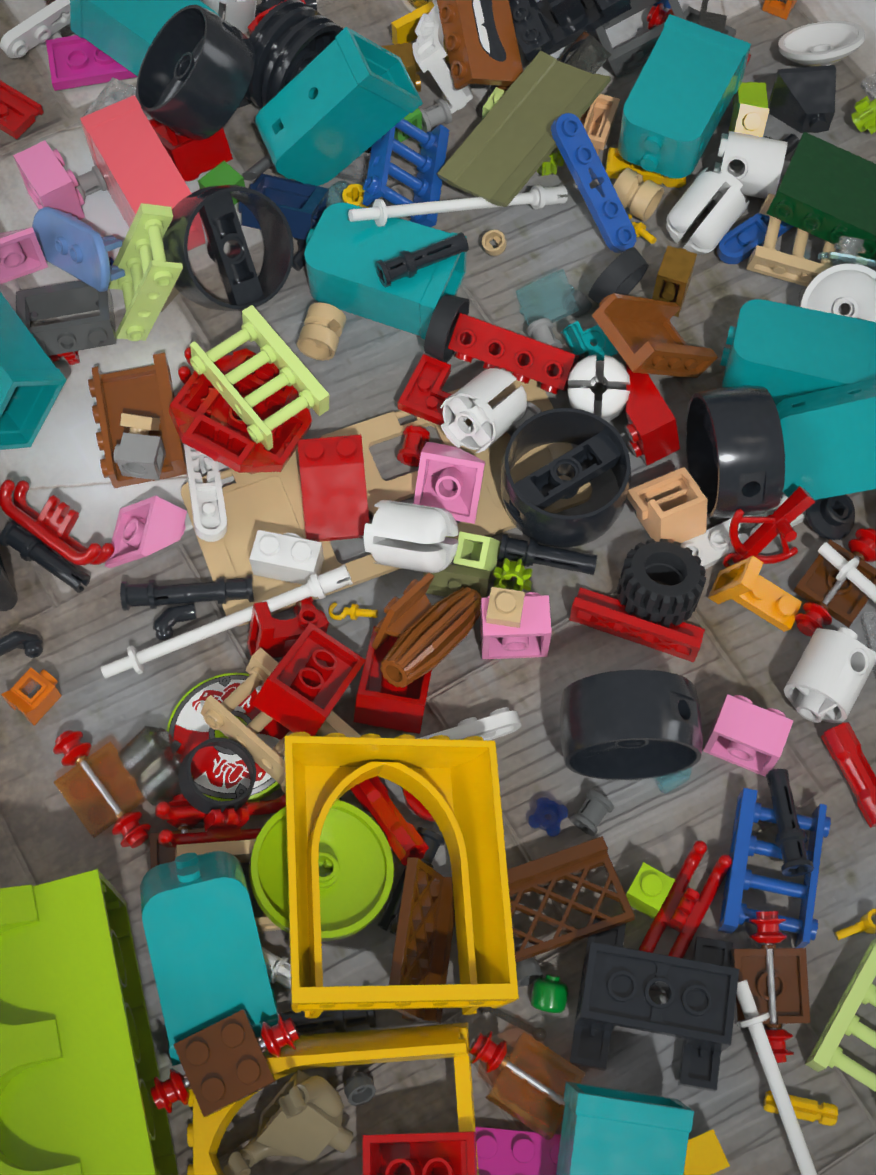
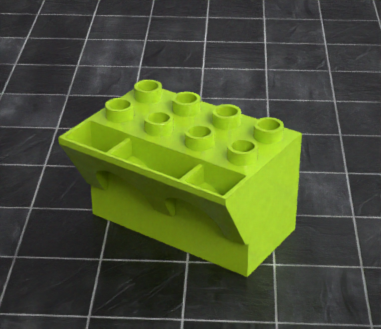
M98 869L35 886L31 884L0 888V1175H179L168 1113L165 1107L160 1110L157 1108L150 1092V1088L155 1086L154 1077L157 1076L160 1080L161 1077L126 900Z

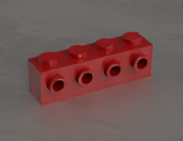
M462 313L459 315L448 349L456 351L454 357L470 363H472L473 358L484 361L483 368L485 369L503 368L513 372L512 374L517 378L516 380L528 384L530 379L541 382L540 389L557 394L559 389L567 391L569 374L579 359V355Z

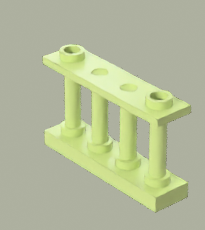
M141 203L113 263L119 269L125 270L124 277L109 283L110 289L122 290L126 310L116 331L117 339L146 341L183 269L182 263L167 262L165 256L163 236L173 218L171 207Z
M251 305L242 311V330L206 353L195 341L190 344L192 358L189 360L197 374H204L248 426L247 431L253 441L257 444L261 442L269 451L273 448L271 432L273 429L305 408H312L318 416H321L329 410L330 394L255 307ZM248 340L250 342L255 341L258 344L261 352L225 375L214 364V362ZM266 363H274L279 369L280 374L243 398L233 387L235 383ZM288 385L290 387L293 385L299 392V397L262 421L252 408L284 386Z
M875 938L867 948L805 1064L817 1072L826 1069L827 1066L830 1068L836 1066L876 1092V1074L843 1054V1049L838 1046L844 1034L847 1036L852 1034L876 1049V1032L859 1022L860 1017L855 1015L861 1003L864 1005L870 1003L876 1007V986L872 984L876 976Z

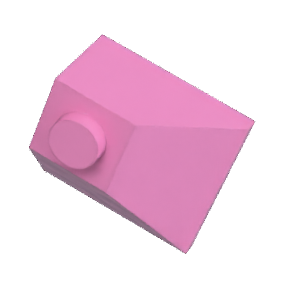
M33 227L0 233V284L48 268Z
M426 442L421 451L413 504L444 508L453 515L456 521L475 524L485 461L454 446Z
M153 496L121 508L111 541L115 550L113 555L106 561L105 566L113 568L144 558L179 541L185 531L187 511L158 496Z

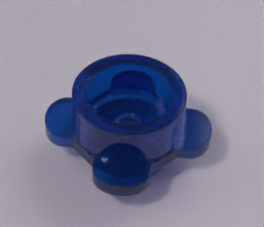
M547 797L539 798L536 801V811L533 815L529 816L528 823L531 828H540L546 831L548 836L555 837L560 834V824L563 819L567 818L568 809L566 806L559 805ZM550 814L552 818L547 820L545 815Z

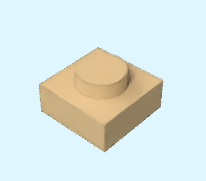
M121 413L120 426L130 427L129 433L148 435L149 430H159L160 418Z
M491 587L486 623L520 628L525 592Z

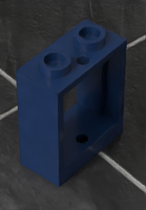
M262 173L256 182L251 183L249 187L270 198L280 208L289 223L292 236L298 239L307 240L310 229L316 228L322 213L328 205L329 188L303 184ZM239 201L238 211L242 213L241 225L261 230L253 213Z

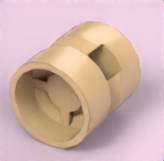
M626 168L613 185L624 209L628 207L630 214L643 222L647 221L655 212L664 193L662 186L651 180L643 182V176L630 168Z
M320 302L310 305L304 321L305 326L302 327L297 341V348L306 356L316 360L332 359L346 323V315L337 307Z

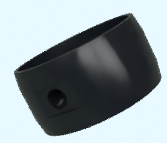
M189 5L180 9L157 33L141 64L136 84V98L141 108L156 121L187 138L203 140L212 136L228 122L245 96L255 64L253 44L239 29L199 5Z
M210 186L189 194L172 209L173 218L163 236V245L167 262L182 263L183 269L174 287L186 298L209 309L243 311L251 305L257 307L266 303L283 287L293 263V236L285 215L270 198L256 190L243 186ZM232 197L248 207L256 217L262 230L265 253L259 276H257ZM198 212L208 238V255L217 265L229 302L223 303L209 295L198 283L190 267L187 251L188 235L192 222ZM227 241L231 247L228 256L224 252V245Z
M741 385L713 388L693 394L688 405L686 417L687 463L689 474L708 499L707 517L732 518L737 509L744 511L743 516L757 515L776 509L782 498L784 488L785 450L779 414L769 391L763 386Z
M557 408L546 410L530 417L514 432L502 459L500 491L509 518L523 534L549 546L576 547L598 539L615 523L625 505L631 482L629 451L619 432L610 423L588 411L574 408ZM549 443H572L579 445L514 484L510 471L514 464L530 450ZM612 469L618 483L619 492L603 507L590 513L574 516L557 515L544 511L545 508L560 499L574 497L580 487ZM566 475L571 480H562L559 476Z
M642 669L610 671L577 680L566 687L562 693L560 706L561 747L566 767L577 774L607 780L649 779L687 770L696 765L701 759L703 735L700 703L695 685L681 675L665 671Z

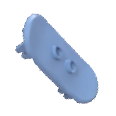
M44 207L37 211L32 227L43 255L49 263L99 292L107 291L110 281L125 276V270L119 269L116 265L110 266L108 251L122 247V240L116 239L114 236L101 237L100 233L94 231L92 227L80 221L78 217L73 216L71 213H65L51 207Z

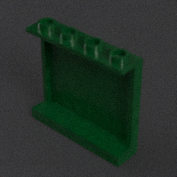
M803 132L766 214L876 263V164Z

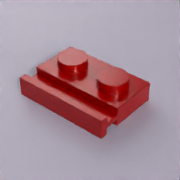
M0 80V130L18 139L35 122V117L38 114L42 115L44 112L39 103Z

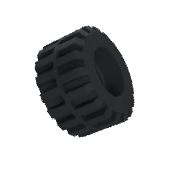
M650 539L646 541V545L642 542L635 545V549H631L628 552L624 561L617 587V594H620V604L626 605L625 611L629 615L634 614L637 618L661 624L664 627H669L670 623H673L675 626L682 624L683 619L688 620L692 613L695 612L706 582V577H704L706 570L704 566L700 565L701 559L698 556H693V551L690 548L686 547L684 549L680 546L681 543L676 541L673 544L669 543L667 539H660L659 542ZM653 580L662 581L670 586L656 583Z

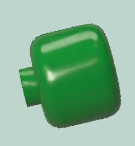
M546 974L545 978L536 979L533 983L531 1006L545 1012L562 1013L566 1008L568 986L559 981V976Z

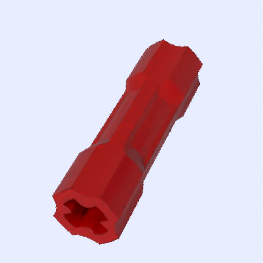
M844 722L825 731L821 738L831 757L838 763L856 796L857 805L869 827H876V776L861 750V744L849 722Z
M378 776L367 779L350 789L364 810L370 812L387 836L389 846L404 866L407 865L408 857L419 858L420 860L424 858L425 852L429 849L428 845L415 827L406 822L391 801L389 791Z

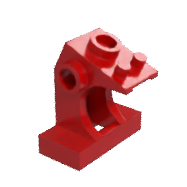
M311 596L296 602V606L293 609L295 618L288 620H279L271 617L267 602L254 603L247 642L250 655L252 656L258 649L262 648L272 658L283 657L309 623L327 633L329 624L327 617L312 604L313 599Z

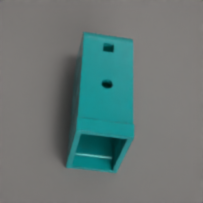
M70 0L71 31L79 37L85 38L136 76L139 74L141 64L153 39L176 12L189 5H199L215 14L217 13L200 0Z
M669 14L663 31L624 104L618 141V151L621 157L630 163L642 167L646 171H654L669 178L679 179L690 175L699 162L731 99L737 93L742 83L751 43Z
M345 27L331 44L258 112L255 124L278 173L289 180L294 179L303 184L319 186L336 177L409 113H413L423 102L400 57L352 29Z
M336 203L326 208L316 228L310 229L306 240L307 246L304 256L311 296L319 303L333 305L340 310L418 335L425 339L431 317L441 298L446 294L456 296L466 273L467 252H462L441 262L419 269L414 277H403L391 282V286L386 288L379 280L375 262L378 260L384 262L397 257L399 252L404 250L410 253L433 243L455 236L458 233H448L397 217L387 218V222L383 227H378L375 220L350 222L348 217L349 210L363 207L349 203Z
M0 292V450L30 448L67 379L60 369L55 367Z
M750 300L741 307L736 327H729L726 344L730 345V348L724 347L720 366H725L722 387L741 385L763 386L769 391L775 405L787 398L876 378V322L768 300Z
M876 378L787 398L776 405L781 422L785 450L783 493L788 498L799 486L805 489L814 500L876 489Z
M214 851L201 855L185 853L176 857L173 862L160 864L150 869L143 877L140 885L142 922L166 1026L172 1066L181 1064L173 1044L243 1009L249 1017L257 1038L262 1037V1023L266 1022L271 1027L278 1024L279 1012L273 988L270 985L241 863L228 852Z
M566 1081L563 1099L565 1107L556 1175L684 1174L689 1133L692 1131L694 1111L676 1098Z

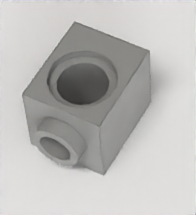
M123 432L121 443L117 444L114 449V462L118 464L122 476L159 480L166 455L161 437Z

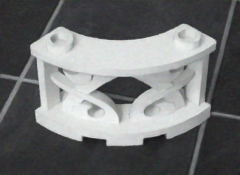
M432 0L434 7L429 14L421 16L416 27L417 40L412 45L413 54L423 73L429 70L442 90L443 99L449 106L451 114H453L455 111L465 107L467 102L473 99V95L470 90V84L462 89H455L450 64L445 63L447 54L443 45L444 33L437 0Z

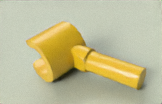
M872 909L864 914L860 921L854 925L834 932L837 940L864 931L869 934H875L876 925L873 924L871 916L876 915V909Z

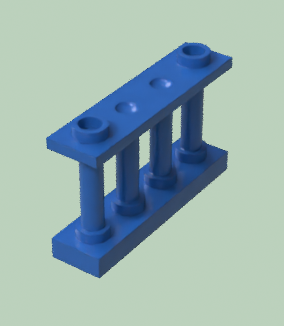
M403 118L376 141L371 148L367 179L363 185L364 197L362 204L368 206L380 197L394 205L440 201L442 179L438 177L437 173L445 165L449 129L440 124L431 132L426 133ZM395 128L418 141L421 146V153H417L394 138ZM392 151L417 166V178L390 162ZM388 175L413 189V202L386 186ZM438 213L410 216V221L433 227L437 223Z
M743 788L737 799L729 856L732 858V865L726 874L718 931L732 934L738 928V924L743 925L744 922L755 924L750 922L749 919H756V912L762 911L747 908V904L742 903L743 890L748 891L749 888L801 898L799 919L778 915V919H786V921L779 924V930L797 933L795 948H804L810 943V940H815L818 929V920L813 919L822 842L823 837L827 838L831 824V818L826 817L827 805L819 804L813 811L812 817L797 814L800 829L810 831L808 850L806 851L808 860L813 862L814 869L812 872L804 875L803 884L752 874V870L746 869L748 856L753 857L754 854L782 860L783 858L781 849L775 843L757 840L756 836L751 835L753 823H758L759 820L777 824L774 809L762 807L761 803L756 802L758 790Z

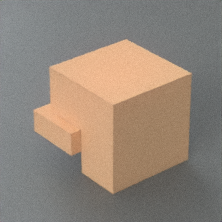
M600 94L580 118L598 156L600 150H604L620 104L619 98Z
M685 467L628 490L627 499L636 510V517L651 539H654L656 542H659L660 539H667L669 543L674 544V541L683 543L706 533L708 499Z

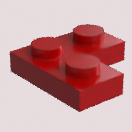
M423 354L398 401V409L441 426L444 423L443 407H440L452 395L442 391L451 372V364Z

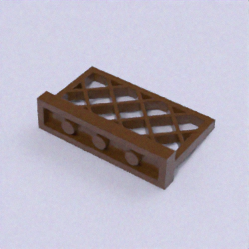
M603 836L507 869L510 898L516 897L515 901L510 900L511 918H513L516 910L534 918L527 934L513 928V936L524 940L520 950L515 952L516 963L635 920L633 910L608 855V847ZM604 866L608 875L604 888L585 880L589 870ZM581 873H582L581 878L575 876V875H578V874H581ZM566 879L577 884L571 900L552 892L558 881ZM611 884L615 892L608 890ZM582 887L601 894L594 910L575 902ZM534 891L544 896L538 911L519 904L524 893ZM608 897L619 902L624 913L609 917L600 913L599 910L604 898ZM549 898L567 906L561 922L542 914ZM572 908L591 916L586 927L576 929L565 924ZM595 919L601 920L600 922L593 924ZM539 920L557 928L553 939L544 942L532 936ZM562 930L567 932V934L560 936ZM528 943L534 944V946L527 948Z
M408 857L389 986L446 985L455 922L452 877L442 876L419 858ZM443 1008L393 1010L402 1013V1019L407 1021L441 1024Z

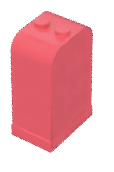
M135 95L80 118L94 165L98 167L103 175L108 192L129 228L141 203L168 206L173 209L178 202L191 194L184 179L144 114ZM199 212L195 216L189 230L187 251L206 243Z

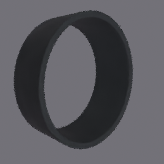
M635 247L627 249L601 273L591 287L588 297L600 304L606 296L613 293L628 295L645 275L649 266Z
M447 294L441 298L433 312L424 342L425 353L445 363L451 359L455 351L448 349L460 313L469 314V299Z
M227 738L208 739L196 746L183 759L179 769V786L185 799L194 808L208 814L213 809H220L222 813L225 809L234 808L237 811L245 805L251 796L256 780L255 763L246 748L236 741ZM219 746L236 753L244 761L249 771L250 786L247 791L240 797L230 801L213 800L201 793L195 786L191 776V762L199 749Z

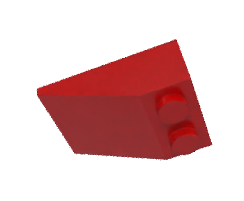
M155 119L149 120L184 181L195 180L199 177V174L214 169L223 161L228 162L233 159L223 127L206 139L193 140L176 133Z
M626 364V370L630 376L631 383L626 385V390L630 391L628 401L626 402L629 424L625 426L627 434L631 439L628 443L636 458L641 456L646 466L680 450L676 418L649 374L633 373Z
M361 434L298 440L306 539L320 542L364 538L365 524L369 523Z
M309 623L267 678L252 705L293 733L306 732L310 736H315L366 659L312 623Z
M374 626L357 692L354 722L420 734L432 670L404 688L395 687L393 684H390L382 675L383 672L380 670L381 662L398 637L391 636L376 650L372 647L377 635L374 631L376 626Z
M476 1132L363 1135V1175H477Z

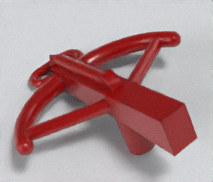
M799 486L772 515L770 514L767 517L743 516L744 511L737 509L729 527V539L732 547L735 549V553H730L723 559L724 567L731 566L728 564L731 558L735 564L751 556L764 562L763 564H775L797 554L798 549L796 547L789 549L788 542L795 540L797 537V533L790 523L816 501L805 489ZM739 523H763L743 544L738 537ZM779 534L783 552L769 556L759 555Z

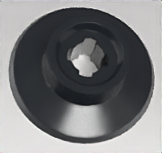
M846 494L815 500L816 502L805 510L807 520L812 529L818 535L828 540L845 538L851 532L855 522V507L851 498Z

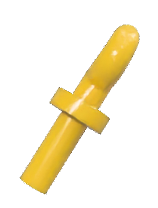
M632 222L636 237L642 236L651 244L656 242V237L646 231L644 223L640 222L637 224Z
M332 603L329 607V615L334 620H342L347 615L350 616L351 620H357L358 616L378 617V610L361 609L358 604L344 607L343 612L339 615L333 614V609L337 606V603Z

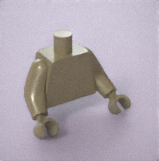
M298 1069L261 1113L257 1136L240 1152H233L228 1159L229 1164L224 1167L223 1172L225 1175H249L251 1172L249 1167L271 1156L299 1157L308 1161L315 1160L327 1145L344 1153L352 1142L353 1132L341 1126L344 1108L341 1096L324 1078L317 1075L310 1077Z

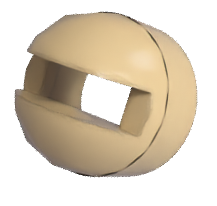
M490 230L483 235L482 245L485 252L490 256H499L505 251L506 239L501 231ZM494 240L498 247L493 248L489 242Z

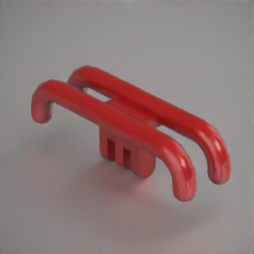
M10 479L2 483L0 488V506L3 512L69 562L76 565H100L108 561L113 555L115 547L112 543H105L102 548L100 544L92 543L86 548L69 535L79 518V513L74 509L69 511L70 506L65 502L60 503V499L57 496L52 495L47 500L41 513H39L27 504L26 494L29 490V483L27 481H19L16 487L15 483Z
M282 795L279 798L268 801L246 802L237 811L234 808H229L221 813L220 809H213L208 814L197 810L192 805L170 806L169 803L162 801L155 808L157 817L163 820L204 819L205 832L173 834L171 830L165 829L159 833L158 842L164 847L176 848L177 845L257 839L262 828L241 829V827L248 822L249 816L273 814L286 807V796Z
M701 840L693 844L675 878V882L638 949L639 951L653 953L666 926H669L680 933L668 956L684 957L724 877L732 865V858L729 855L724 854L719 857L701 892L698 893L692 888H687L707 851V845Z

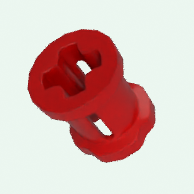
M410 425L406 426L403 430L405 439L402 449L398 451L397 459L407 466L418 467L421 451L426 442L430 440V432L422 427Z

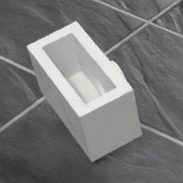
M258 530L249 559L253 575L305 585L308 579H310V575L314 573L320 575L324 561L322 542L302 539L294 533H284L282 535Z

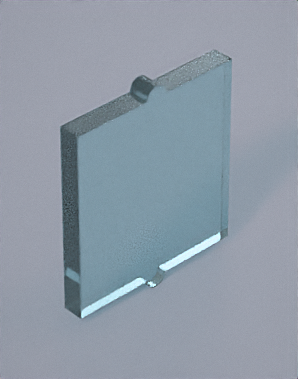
M822 252L818 254L817 258L840 264H859L870 269H876V260L836 252Z
M564 269L556 271L516 291L522 307L520 313L525 316L528 326L534 321L548 318L554 323L579 311L573 294L575 289L569 284Z

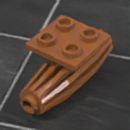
M429 572L420 581L414 579L403 592L404 595L400 599L395 596L386 605L383 611L386 616L374 629L377 635L372 647L377 650L391 636L398 637L381 662L380 670L383 672L382 675L390 684H393L395 687H406L435 668L466 638L480 617L482 597L476 590L462 587L434 605H431L426 592L434 576Z

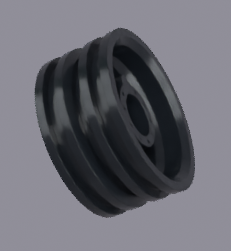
M287 0L275 6L262 18L249 37L255 51V64L252 78L244 97L262 109L331 44L343 28L300 0Z

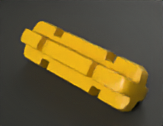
M769 1090L765 1093L763 1108L767 1112L778 1114L772 1092ZM788 1094L797 1119L810 1122L818 1120L819 1124L836 1125L838 1119V1107L836 1105L825 1102L818 1104L816 1100Z

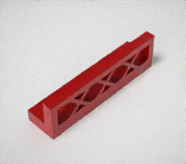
M580 587L578 595L572 604L570 621L691 662L695 661L703 641L704 628L682 622V624L677 626L670 623L669 627H664L661 624L637 618L634 614L629 615L625 611L626 605H621L618 599Z

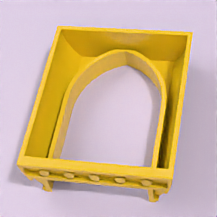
M295 732L289 736H284L292 1010L295 1013L305 1011L306 1018H318L325 1010L462 1008V1015L477 1014L479 1007L499 1008L519 999L496 742L484 740L480 736H470L463 740H450L445 735H437L429 739H416L415 736L409 734L399 735L395 738H381L378 734L346 737L342 733H330L320 737L310 736L306 732ZM379 776L407 790L429 811L443 835L452 871L460 984L323 987L318 862L321 831L326 816L335 802L348 790L367 779Z
M468 1022L299 1035L300 1039L294 1041L296 1049L294 1050L289 1045L282 1047L280 1058L270 1054L268 1049L264 1052L276 1080L295 1073L298 1069L302 1071L321 1067L454 1057L459 1132H476ZM191 1089L189 1090L188 1106L193 1107V1123H189L187 1127V1142L189 1147H193V1163L188 1165L187 1175H224L217 1158L220 1142L236 1113L257 1092L208 1117H203ZM476 1143L477 1175H479L478 1155H477V1143Z

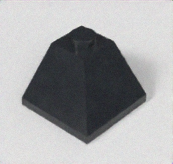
M835 65L778 69L768 102L769 114L799 133L829 131L835 113Z

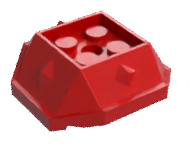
M244 348L234 351L232 355L223 356L214 364L225 375L255 356L256 353ZM266 363L235 383L233 387L244 398L280 374L279 369L274 363ZM196 371L193 372L169 405L170 417L182 443L239 473L281 472L297 449L298 440L304 438L312 423L310 410L308 408L303 409L271 431L273 448L268 451L261 442L257 444L253 441L247 431L248 426L243 421H240L242 419L204 374L199 375ZM286 385L252 409L263 421L298 398L299 392L293 385L290 387Z

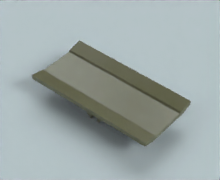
M540 51L437 173L438 177L448 184L476 197H482L494 205L507 207L543 162H550L551 158L549 155L558 152V147L551 133L553 121L565 113H572L580 119L611 81L610 76L589 73L560 62L547 53Z

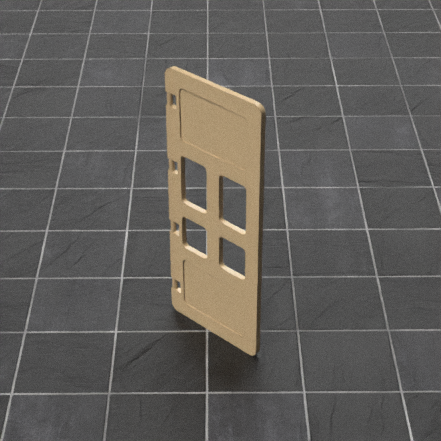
M530 379L528 384L515 380L504 391L488 402L492 408L522 385L527 394V402L533 403L542 412L554 409L545 390L540 389L541 382ZM457 389V390H454V391H451V392H448V393L454 394V393H456V392H457L458 390H460V389ZM400 410L322 435L321 438L361 434L368 513L374 517L379 508L374 507V505L379 501L392 500L399 502L415 496L418 470L385 481L380 476L369 448L372 445L403 435L404 428L410 425L422 428L432 426L436 429L442 444L456 447L446 437L440 425L415 416L417 421L400 426L398 419L412 415ZM468 418L465 423L470 426L472 421ZM507 432L498 438L488 449L477 454L478 450H471L464 446L459 447L485 461L475 524L467 522L457 523L458 532L491 537L516 528L505 510L500 491L502 459L511 438ZM549 443L536 447L524 454L510 471L514 484L572 450L571 443ZM298 447L281 472L249 474L239 473L231 468L221 471V480L231 476L235 480L234 484L222 487L227 516V532L223 538L214 542L204 541L196 535L213 582L220 576H225L226 579L245 578L247 574H253L249 559L258 530L282 535L284 533H294L302 539H306ZM207 475L202 476V483H207ZM566 475L559 476L562 480H571ZM186 482L181 488V496L194 529L188 482ZM590 482L580 487L574 497L560 499L545 508L544 511L555 514L587 502L592 493ZM320 541L322 542L324 555L320 575L343 565L337 561L330 541ZM372 554L345 563L353 584L329 592L326 596L402 568L375 564L373 562L376 561ZM253 575L254 602H249L248 599L231 600L227 604H222L225 615L228 616L253 606L254 603L263 602L300 587L302 584ZM296 603L271 612V615L293 608L296 606ZM248 621V622H246V623H243V624H241V625H239V626H243V625L249 624V623H251V621Z

